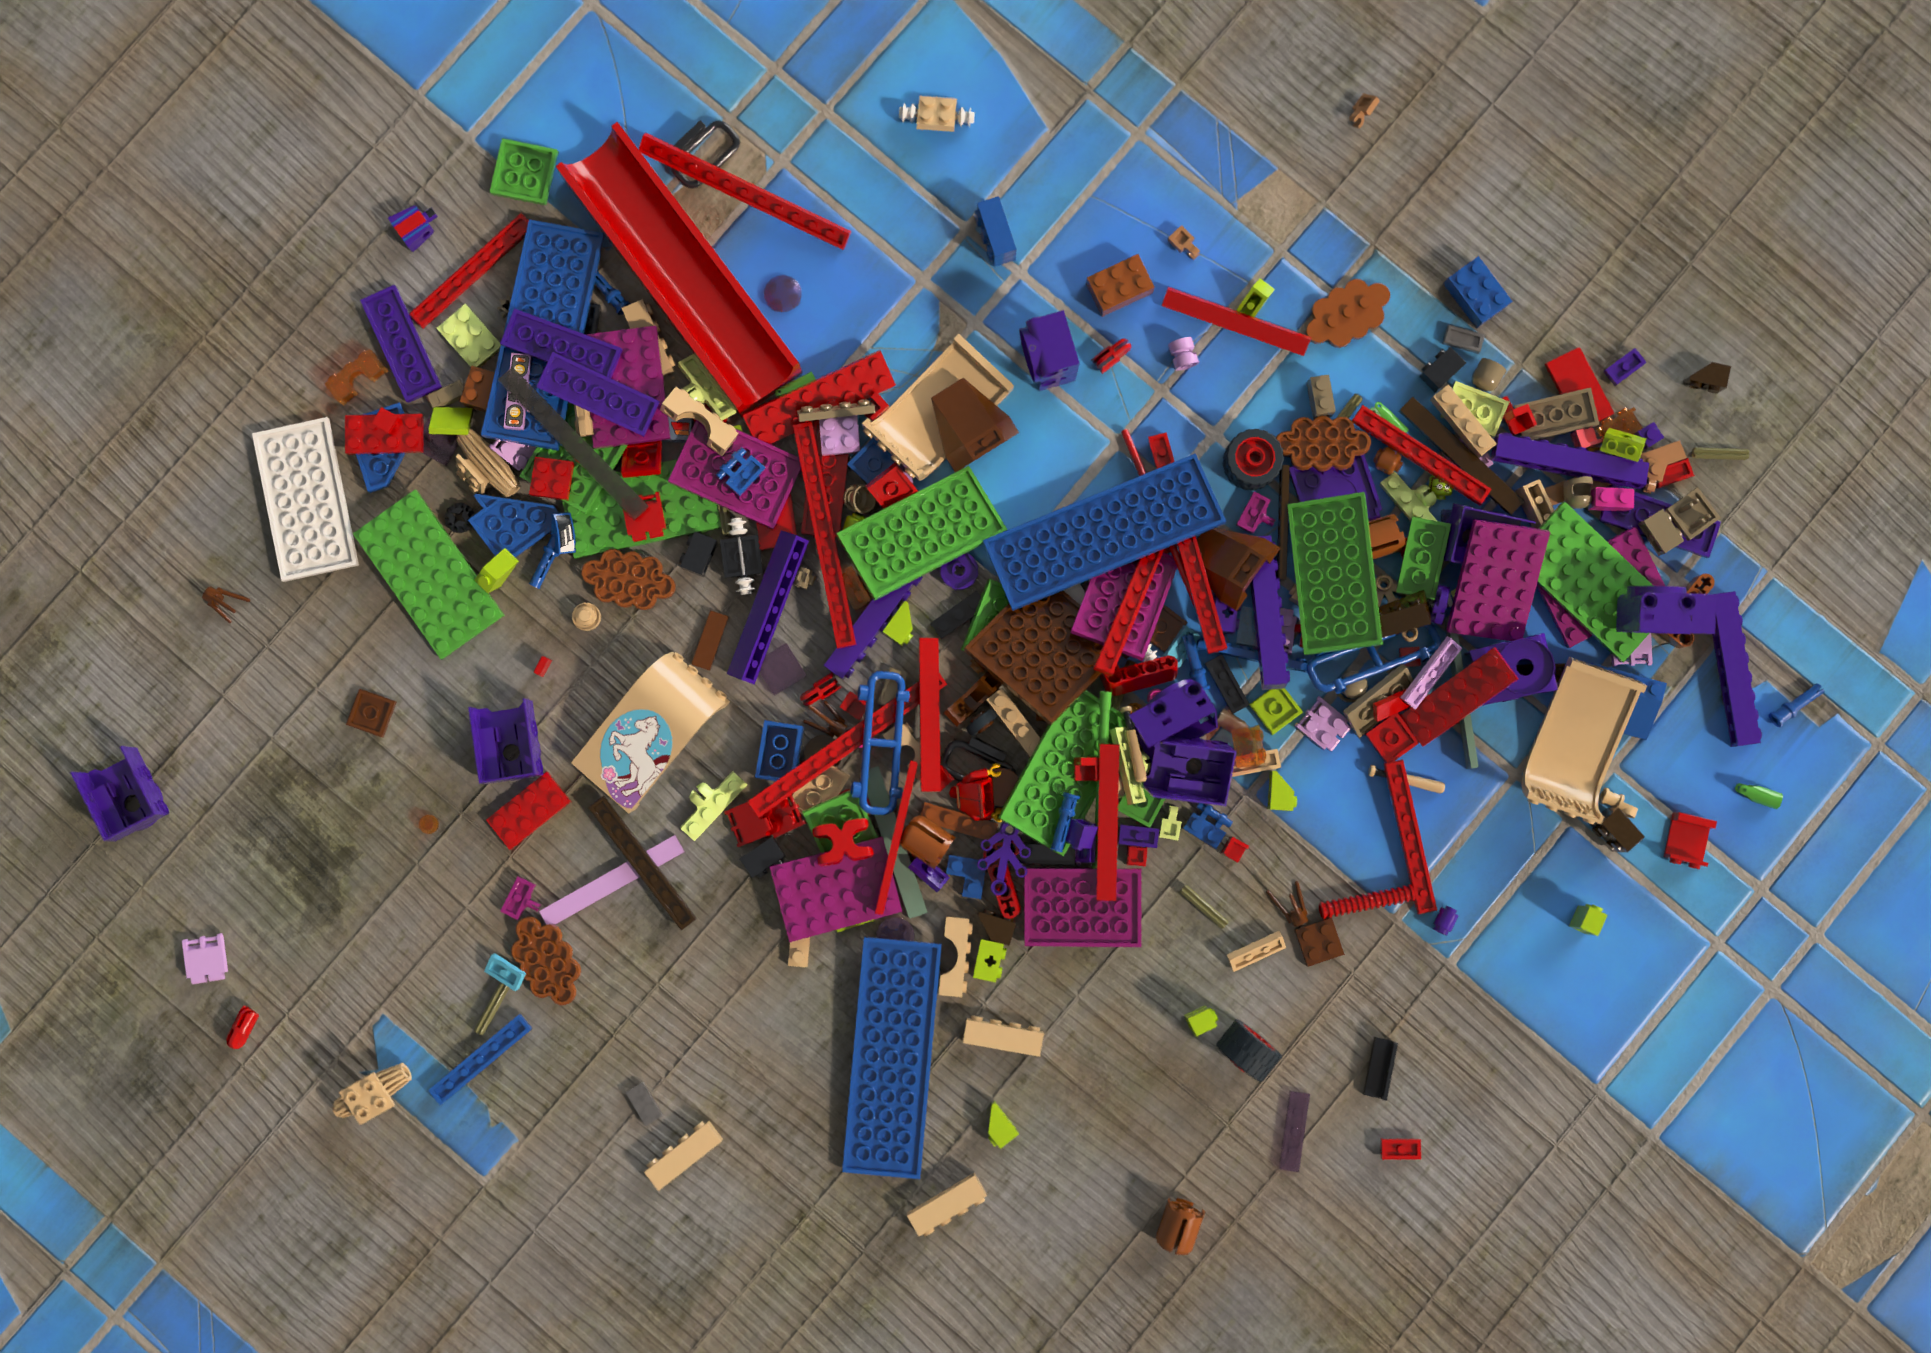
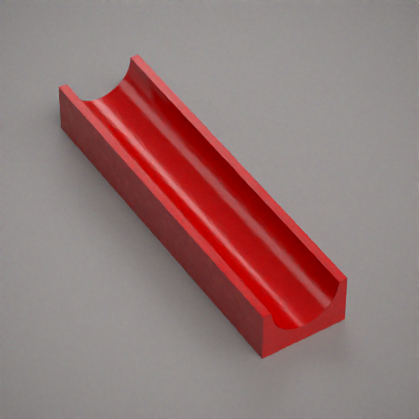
M616 122L611 126L612 130L608 139L593 154L573 164L560 162L556 165V168L565 183L691 351L734 405L739 415L743 417V413L756 408L774 395L777 389L801 375L800 364L620 124Z

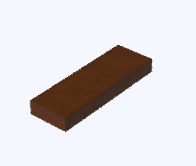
M710 610L692 665L711 670L729 616Z

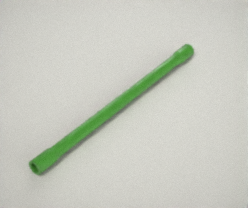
M1100 691L1099 762L1100 744H1108L1112 696V692ZM1097 781L1096 783L1095 824L1097 827L1099 809V781ZM1098 828L1096 831L1095 863L1092 864L1091 868H1097Z

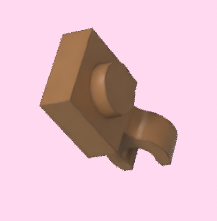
M1364 93L1361 95L1353 107L1355 112L1349 117L1350 121L1355 122L1354 127H1362L1364 116H1370L1380 102L1377 96Z
M1182 225L1168 237V241L1180 253L1186 250L1193 260L1199 256L1200 250L1192 244L1195 238Z
M1648 458L1646 460L1649 463L1647 484L1644 486L1643 492L1651 494L1656 489V482H1662L1667 464Z

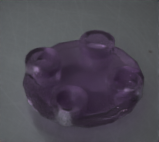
M780 275L772 278L766 284L764 290L765 300L768 306L775 312H788L797 307L801 302V287L790 276Z
M892 917L880 924L876 938L914 941L915 933L908 921Z

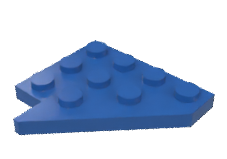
M400 402L384 407V409L393 414H405ZM380 409L363 415H377ZM406 453L356 454L369 493L389 486Z
M475 494L473 496L483 509L468 519V521L495 556L506 548L516 558L551 532L552 513L559 512L553 505Z

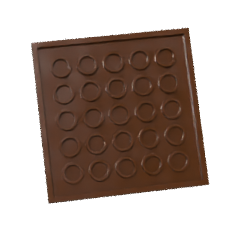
M1062 590L1012 611L1010 604H1008L964 647V651L1049 725H1052L1101 674V672L1094 670V666L1103 645L1070 633L1081 605Z

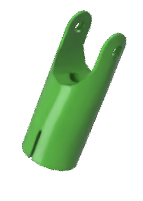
M812 371L777 389L775 395L782 396L816 380Z
M1376 402L1375 408H1370V410L1405 433L1409 431L1381 402Z
M1739 783L1735 786L1736 792L1743 794L1752 802L1773 809H1778L1783 800L1782 793L1759 785Z

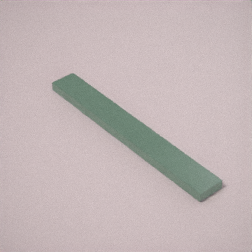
M1449 616L1443 619L1446 637L1452 638L1460 646L1458 634L1446 631ZM1461 651L1450 664L1452 677L1463 670ZM1471 714L1459 721L1466 769L1478 768Z
M879 766L869 769L867 794L872 807H887L890 799ZM894 811L888 815H875L888 855L897 821ZM899 844L893 872L910 919L928 912L915 873L908 868L911 864L908 852Z

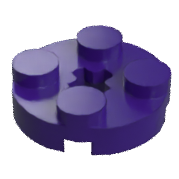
M968 553L941 566L943 582L954 590L969 588L978 577V564L974 557ZM956 566L964 567L963 575L960 576L954 573Z
M1438 585L1431 622L1442 625L1450 587Z

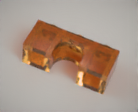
M369 349L368 351L361 352L355 361L344 365L343 370L338 374L331 375L324 384L336 400L345 405L358 395L353 385L357 376L366 375L371 381L375 382L389 370L378 356Z

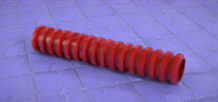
M1409 884L1407 887L1404 885L1402 888H1390L1389 891L1384 889V892L1379 890L1378 893L1374 891L1372 894L1355 895V897L1349 896L1348 899L1343 897V900L1338 898L1337 901L1333 899L1331 902H1319V912L1321 917L1326 919L1327 916L1332 918V915L1337 917L1338 914L1342 916L1344 913L1361 912L1362 909L1367 911L1368 908L1372 910L1374 907L1391 906V904L1397 905L1398 902L1403 904V901L1408 903L1411 900L1413 902L1416 899L1415 890Z

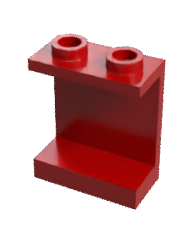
M1673 812L1663 857L1670 859L1669 862L1673 864L1689 863L1688 867L1700 869V866L1708 867V863L1703 862L1709 831L1710 829H1716L1717 821L1681 812Z

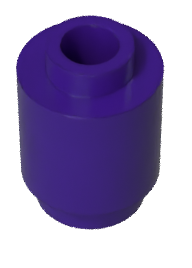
M1449 906L1441 907L1433 923V930L1447 936L1452 931L1459 917L1456 914L1457 910Z

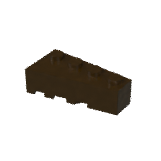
M1424 590L1379 607L1382 638L1431 624V608Z

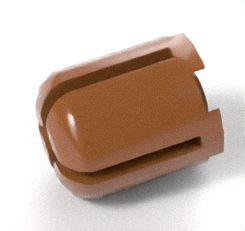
M1395 514L1369 521L1373 560L1403 551L1402 547L1406 546L1404 532H1400L1396 524L1399 519Z
M918 815L912 818L909 825L903 831L900 846L935 870L956 837L925 816Z
M1169 1198L1156 1234L1157 1243L1170 1253L1174 1247L1176 1255L1189 1254L1193 1250L1205 1215L1203 1209L1200 1212L1193 1207L1194 1203L1180 1198H1177L1176 1201H1170Z

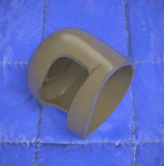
M1482 358L1473 373V384L1483 391H1493L1501 382L1506 369L1493 360Z
M1583 476L1564 481V502L1573 509H1582L1589 506L1593 499V496H1591L1592 477Z
M851 485L843 493V503L850 511L867 513L876 504V499L866 488V485Z
M1349 672L1343 675L1341 678L1343 679L1348 676L1357 674L1359 672ZM1365 678L1346 685L1347 689L1342 693L1351 699L1344 698L1341 693L1337 695L1342 701L1353 703L1366 693L1368 682Z

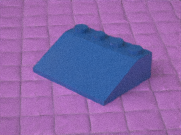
M1590 663L1641 681L1647 685L1645 692L1640 693L1623 733L1647 740L1662 704L1667 683Z

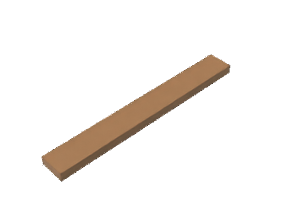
M1679 440L1641 454L1640 459L1646 462L1650 458L1669 465L1687 457ZM1593 481L1591 489L1595 487H1607L1612 484ZM1563 482L1544 488L1552 506L1564 502Z

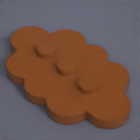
M1360 279L1350 280L1345 288L1337 287L1329 293L1328 298H1321L1314 303L1312 307L1314 319L1306 328V336L1311 337L1310 341L1315 344H1321L1328 340L1336 348L1347 346L1351 339L1363 338L1367 334L1368 329L1377 328L1382 324L1384 320L1382 307L1390 299L1389 289L1381 283H1375L1368 287Z
M1322 415L1316 417L1313 421L1307 417H1300L1292 423L1291 431L1281 432L1276 437L1280 442L1281 448H1283V456L1291 457V463L1298 470H1308L1314 467L1321 472L1329 470L1332 466L1338 470L1350 468L1354 463L1355 456L1366 454L1371 445L1370 436L1364 431L1355 430L1353 422L1347 417H1337L1331 420L1329 417Z
M609 549L602 554L600 561L590 560L581 569L583 580L590 585H594V594L598 600L604 603L615 601L622 608L634 605L640 610H649L656 604L657 598H670L676 590L675 581L669 575L663 574L662 563L653 556L642 558L635 551H630L623 555L617 549Z
M530 916L522 918L516 925V934L519 940L513 944L511 954L513 959L520 963V969L526 973L524 979L530 981L531 992L538 998L550 996L558 1005L571 1003L576 997V988L573 982L581 974L580 964L572 958L573 950L571 945L566 941H562V932L558 926L554 924L542 926L538 919Z

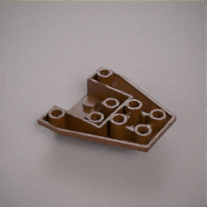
M965 378L958 380L931 397L944 454L954 472L961 470L1019 433L1010 416Z
M1213 528L1201 533L1197 539L1211 590L1223 604L1235 611L1239 609L1246 599L1247 594L1245 590L1264 562L1270 564L1280 550V547L1265 538L1219 528Z

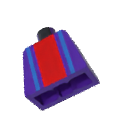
M415 205L388 217V219L407 247L414 252L434 233V229L429 223L438 216L432 207L422 213Z

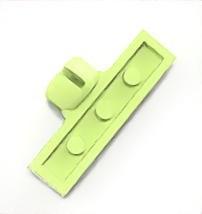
M695 354L678 362V367L690 381L689 385L682 388L689 394V397L695 401L707 404L722 421L736 413L734 405Z
M1396 472L1380 482L1381 488L1410 522L1412 516L1437 521L1429 511V508L1437 500L1433 491L1428 492L1431 489L1429 486L1421 485L1416 490H1411Z
M1126 727L1114 728L1110 730L1113 744H1120L1119 770L1128 805L1146 802L1142 783H1138L1135 780L1126 736ZM1141 752L1147 774L1151 769V763L1145 764V760H1149L1150 757L1146 753Z
M734 771L715 789H712L706 783H700L696 787L703 795L700 796L695 790L691 792L689 798L697 808L680 826V829L695 841L747 786V783Z

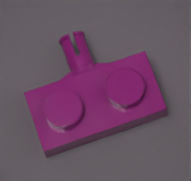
M1254 491L1236 526L1251 534H1254L1261 522L1272 527L1276 520L1266 515L1267 507L1271 500Z
M517 876L500 912L517 920L520 919L527 907L538 912L541 904L531 900L536 884Z

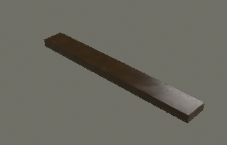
M1414 397L1399 410L1412 425L1457 467L1491 488L1492 490L1488 496L1509 516L1524 502L1519 495Z
M602 796L588 807L679 929L682 931L694 922L697 917L607 798Z

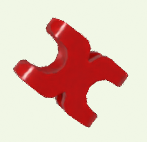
M865 818L848 820L844 823L842 830L833 823L814 827L812 829L814 837L828 838L833 844L830 852L818 857L817 864L819 866L837 865L842 862L844 854L852 861L871 858L874 855L871 847H859L853 841L856 833L868 828V820Z

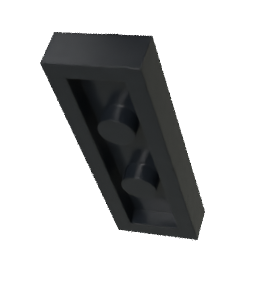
M977 590L930 623L940 639H943L974 617L981 599Z
M1222 654L1205 663L1208 672L1232 714L1250 705Z

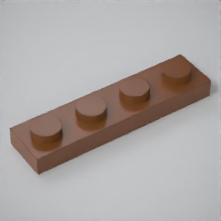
M924 802L921 813L922 816H925L940 827L983 840L993 837L998 827V823L987 820L975 821L967 814Z

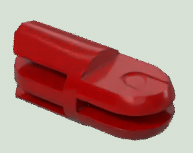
M1123 338L1114 345L1105 348L1093 357L1091 361L1096 363L1095 366L1103 374L1117 364L1120 358L1131 350V343H1128V340Z
M832 672L815 682L812 688L800 696V701L805 700L803 705L808 706L819 699L824 700L842 688L840 684L836 685L838 683L836 678L831 679L834 676Z
M243 1006L240 1009L226 1037V1043L230 1048L239 1049L246 1043L259 1018V1014L248 1006Z

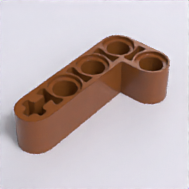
M1706 573L1694 577L1686 586L1687 593L1708 594L1715 584L1714 578ZM1658 633L1675 648H1684L1694 642L1693 633ZM1680 635L1685 637L1684 644L1679 640Z

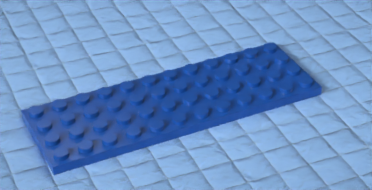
M529 219L504 332L513 310L517 309L584 334L605 237L604 233ZM501 345L481 436L558 451L569 402L537 388L547 362L532 357L524 430L504 429L511 353H523Z
M1195 453L987 538L983 542L1011 609L1014 611L1226 524V519Z
M864 937L842 1172L920 1179L942 945L940 943Z

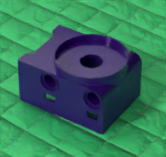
M1064 310L1027 320L1026 326L1019 329L1020 340L1029 373L1033 382L1037 383L1039 391L1074 382L1080 363Z
M1453 503L1451 514L1445 522L1451 524L1443 560L1463 564L1467 544L1463 541L1462 535L1466 529L1472 528L1474 519L1520 526L1521 521L1536 522Z
M1627 586V594H1622L1617 599L1616 632L1715 634L1716 594H1689L1686 587Z
M1544 633L1510 642H1501L1464 653L1465 655L1471 654L1472 660L1476 661L1496 647L1518 677L1517 681L1482 706L1558 690L1554 674L1555 662L1548 649ZM1521 659L1530 660L1533 664L1532 673L1527 676L1519 674L1516 669L1517 662Z
M1192 679L1182 680L1170 685L1156 694L1145 707L1129 715L1130 720L1135 725L1134 729L1136 730L1138 742L1144 752L1150 757L1151 764L1154 753L1153 745L1172 735L1200 738L1218 728L1217 711L1201 684ZM1207 716L1209 720L1200 724L1199 720Z
M523 698L519 708L494 712L488 708L477 709L468 707L478 781L480 784L515 781L543 775L541 748L538 741V729L532 700ZM509 744L517 745L520 750L519 757L514 761L507 760L503 754L505 747Z
M1175 735L1153 745L1154 753L1150 774L1147 775V780L1143 782V788L1152 797L1226 806L1237 752L1228 743ZM1192 758H1197L1202 763L1200 771L1196 774H1190L1186 770V764Z
M120 746L125 759L102 771L94 769L88 773L70 772L104 841L116 842L135 831L145 830L158 819L169 814V809L163 801L162 792L153 781L152 775L136 747ZM130 795H136L141 805L137 811L130 812L125 807V800Z

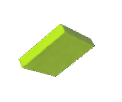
M434 407L429 425V434L469 435L473 408Z
M1285 688L1269 689L1249 705L1271 735H1274L1303 713Z

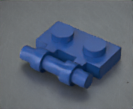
M742 447L737 452L734 451L730 460L726 464H722L716 474L720 480L727 475L729 479L725 484L739 497L766 469L752 455L745 460L743 456L747 451ZM738 462L741 466L734 473L731 469Z
M1198 803L1196 808L1200 809L1202 813L1199 816L1192 812L1183 829L1212 848L1217 849L1226 834L1220 827L1223 824L1230 828L1233 821L1228 819L1226 814H1220L1212 809L1213 806L1210 804ZM1207 815L1217 820L1214 825L1205 820Z

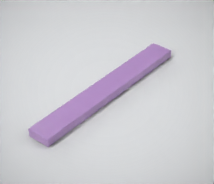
M676 835L647 850V853L658 867L685 852ZM628 861L539 912L546 924L556 925L638 879L640 876Z

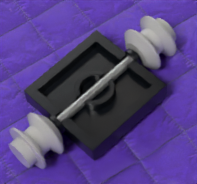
M733 518L727 524L732 526L729 534L735 536V538L720 540L725 578L740 576V579L735 582L740 586V589L736 592H740L741 595L752 594V590H755V588L751 587L754 579L748 577V575L763 573L759 536L743 537V534L748 531L743 528V524L746 521H742V518Z

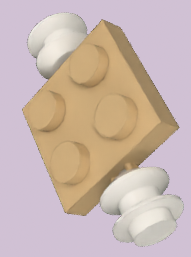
M919 96L918 109L915 108L914 104L911 107H906L904 103L903 107L899 108V118L902 119L903 123L905 119H909L912 123L916 116L917 129L954 132L955 120L958 119L960 127L963 123H967L970 127V123L974 124L975 112H971V108L968 112L964 111L963 107H961L959 112H956V98Z

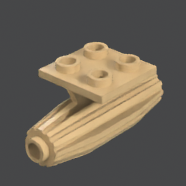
M472 429L469 430V435H457L456 441L467 459L464 460L459 454L456 456V473L462 481L466 480L469 483V488L474 494L485 495L484 490L488 483L506 498L511 497L520 489L521 484L509 465L501 456L488 447L490 444Z
M400 1063L377 1073L373 1072L339 1092L341 1096L333 1103L332 1110L334 1114L342 1118L354 1115L358 1123L362 1125L392 1108L395 1104L390 1096L412 1080L409 1068L406 1064Z

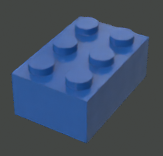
M999 196L977 203L976 216L974 217L977 227L981 226L980 236L983 245L987 244L986 254L989 262H993L994 267L1015 261L1017 249Z
M1479 256L1448 277L1443 283L1476 329L1513 302Z
M764 720L755 778L777 781L798 766L804 732L803 726Z

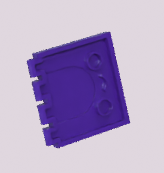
M1365 455L1355 456L1354 463L1346 470H1338L1333 466L1324 472L1318 471L1314 467L1308 470H1298L1294 466L1289 468V474L1298 502L1365 492L1368 521L1381 518L1379 511L1383 509Z

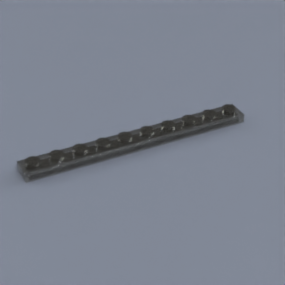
M513 367L498 379V382L634 521L648 509L649 506Z

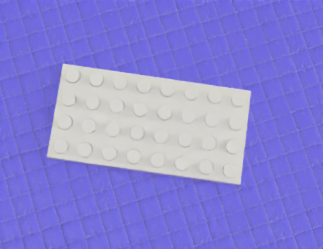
M325 417L252 433L281 581L286 582L359 566L329 418Z

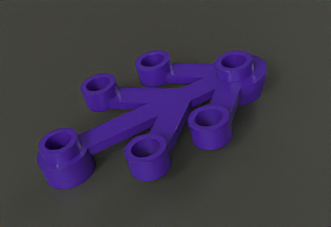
M1006 822L1000 825V832L990 839L983 840L981 843V848L984 851H989L992 849V845L1004 838L1002 847L985 859H980L977 863L980 870H986L991 863L1000 858L997 879L991 885V890L995 895H1002L1007 889L1004 878L1008 859L1015 868L1018 877H1025L1027 875V868L1021 865L1010 849L1011 840L1018 847L1022 858H1028L1031 854L1030 848L1026 847L1018 836L1019 830L1013 827L1012 833L1006 832V827L1011 826ZM988 841L991 844L989 849L983 847L984 842ZM1022 849H1028L1029 854L1023 856L1021 854ZM981 861L987 862L986 868L980 867ZM1019 868L1025 869L1024 875L1018 874ZM996 884H1002L1003 889L997 891L995 889Z

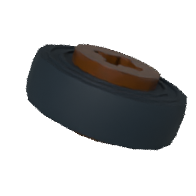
M993 708L988 711L984 710L970 721L971 724L966 728L967 732L971 736L976 733L980 734L994 723L993 720L997 718V713Z

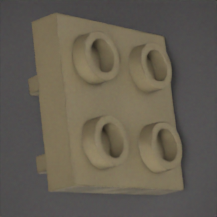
M1698 487L1665 510L1669 513L1672 521L1687 541L1721 518Z

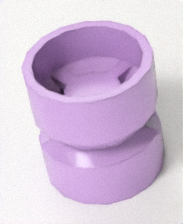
M1192 337L1181 338L1168 344L1170 354L1175 357L1173 364L1176 371L1189 369L1199 364L1197 354L1192 351L1195 348Z

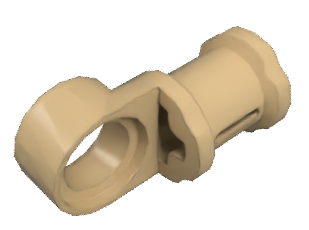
M1605 787L1599 796L1600 804L1605 803L1614 808L1619 807L1629 818H1635L1638 808L1624 802L1625 795L1613 793L1609 788Z

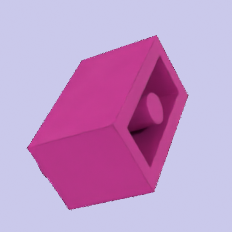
M1605 487L1591 489L1593 499L1588 506V510L1627 512L1634 508V489Z

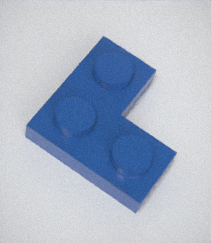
M949 855L946 874L965 877L963 897L981 899L986 870L978 868L977 863L979 860ZM985 861L980 862L981 868H986Z

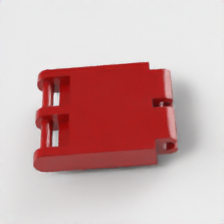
M659 491L652 495H638L637 498L621 499L627 534L632 536L634 542L647 540L646 533H649L651 539L664 536L663 530L667 528ZM656 498V500L644 502L646 499ZM639 501V503L627 505V503Z
M792 795L789 796L792 807L788 798H786L763 814L764 818L769 816L773 829L769 831L770 835L768 837L773 835L776 838L806 824L798 810L799 805L795 803ZM793 810H795V813H796V815H797V817H798L799 823H798V821H797V818H796V816H795Z
M747 802L724 811L732 826L730 828L731 832L734 831L737 847L770 835L769 831L773 829L769 816L764 818L762 815L758 818ZM731 813L733 814L734 820H735V822H736V826H735V823H734V821H733V818H732ZM737 829H738L739 832H740V835H741V838H742L743 842H742L741 839H740V836H739V833H738Z

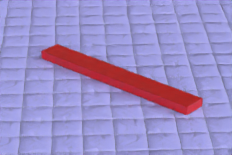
M520 213L409 313L410 316L424 329L525 238L529 222L526 217Z
M1168 287L1161 305L1302 356L1305 355L1311 337L1171 287Z
M1364 405L1361 406L1352 419L1355 425L1477 505L1481 506L1492 490Z
M1164 549L1139 559L1094 666V670L1112 677Z
M919 638L920 792H940L939 638Z
M1100 744L1097 900L1116 901L1120 744Z
M1404 760L1383 763L1410 884L1415 890L1416 899L1414 902L1417 914L1437 911Z
M911 760L875 914L882 915L884 913L918 766L917 762Z

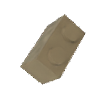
M1329 374L1310 377L1306 384L1313 419L1322 415L1332 416L1336 410Z
M1663 509L1638 523V526L1658 556L1665 554L1684 542L1681 531L1675 528L1671 522V516Z

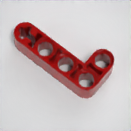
M1164 656L1119 668L1117 664L1112 677L1103 673L1099 676L1105 690L1112 692V696H1118L1175 680L1178 673V661L1173 656Z
M1003 841L992 845V848L997 851L1002 847ZM1017 846L1014 852L1015 855L1019 853V849ZM989 851L983 852V857L985 859L989 856ZM1000 858L991 863L987 868L992 883L997 879L995 869L999 867ZM1007 864L1004 882L1010 892L1008 896L1002 894L996 895L1002 915L1005 918L1012 919L1021 912V904ZM996 884L995 889L1001 891L1002 884ZM1011 897L1013 899L1011 901L1004 902V900H1007ZM1011 906L1015 907V910L1012 913L1011 911L1008 912L1007 908Z

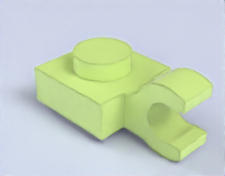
M1169 806L1168 819L1162 818L1159 837L1179 840L1182 821L1176 820L1178 807Z

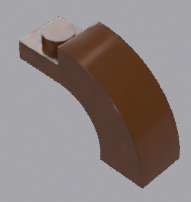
M987 672L962 697L952 704L944 714L957 727L1003 684Z

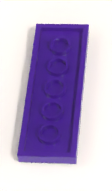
M394 284L361 299V304L407 403L442 388L397 286Z
M517 309L513 310L500 342L504 347L527 354L544 362H548L551 353L555 352L609 378H612L623 351L622 348Z
M555 352L551 353L537 384V388L645 437L660 404V401Z
M1614 484L1610 485V488H1623ZM1634 492L1633 509L1627 512L1602 511L1599 521L1624 530L1637 527L1640 535L1646 537L1638 523L1661 509L1665 511L1672 504ZM1716 521L1689 541L1683 535L1684 542L1675 548L1709 558L1721 522Z

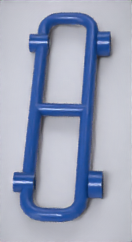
M1431 623L1422 627H1425L1434 642L1432 646L1422 647L1416 652L1384 664L1374 646L1366 647L1375 667L1343 679H1336L1330 684L1320 682L1314 670L1315 666L1361 648L1314 654L1315 658L1311 659L1307 664V673L1312 684L1319 691L1330 692L1334 690L1336 694H1340L1347 689L1346 685L1398 667L1401 664H1406L1419 658L1422 662L1430 660L1432 654L1441 645V638L1435 626ZM1402 632L1388 637L1382 638V641L1402 634Z
M877 671L869 677L867 685H859L858 700L866 701L861 778L860 782H852L851 797L859 798L860 807L868 814L888 815L894 811L897 799H902L903 788L898 787L904 702H909L910 692L905 691V681L898 673ZM878 679L895 680L898 685L894 740L871 738L875 682ZM871 746L893 748L891 786L889 789L890 802L887 807H872L867 804Z

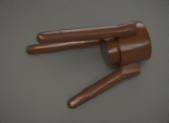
M212 586L208 587L204 591L202 599L208 602L207 605L212 607L228 623H231L232 620L217 606L221 605L232 613H235L236 610L223 602L224 596L222 594L250 602L249 598L225 591L220 587L217 589Z
M824 701V704L836 719L830 720L812 705H808L809 709L829 724L827 728L830 730L807 720H803V723L831 737L836 736L838 738L841 736L847 725L844 724L845 720L838 715L827 701Z
M1298 881L1295 882L1300 907L1297 906L1293 895L1289 894L1294 907L1290 911L1291 915L1288 914L1269 890H1266V893L1284 914L1288 923L1292 922L1294 927L1308 922L1306 916L1308 913L1305 909Z

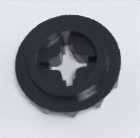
M461 502L452 504V506L446 509L444 515L445 525L456 533L467 532L472 528L468 519L473 517L475 513L467 504ZM455 513L460 515L461 513H463L462 517L466 522L460 520L455 522L457 518L453 514Z

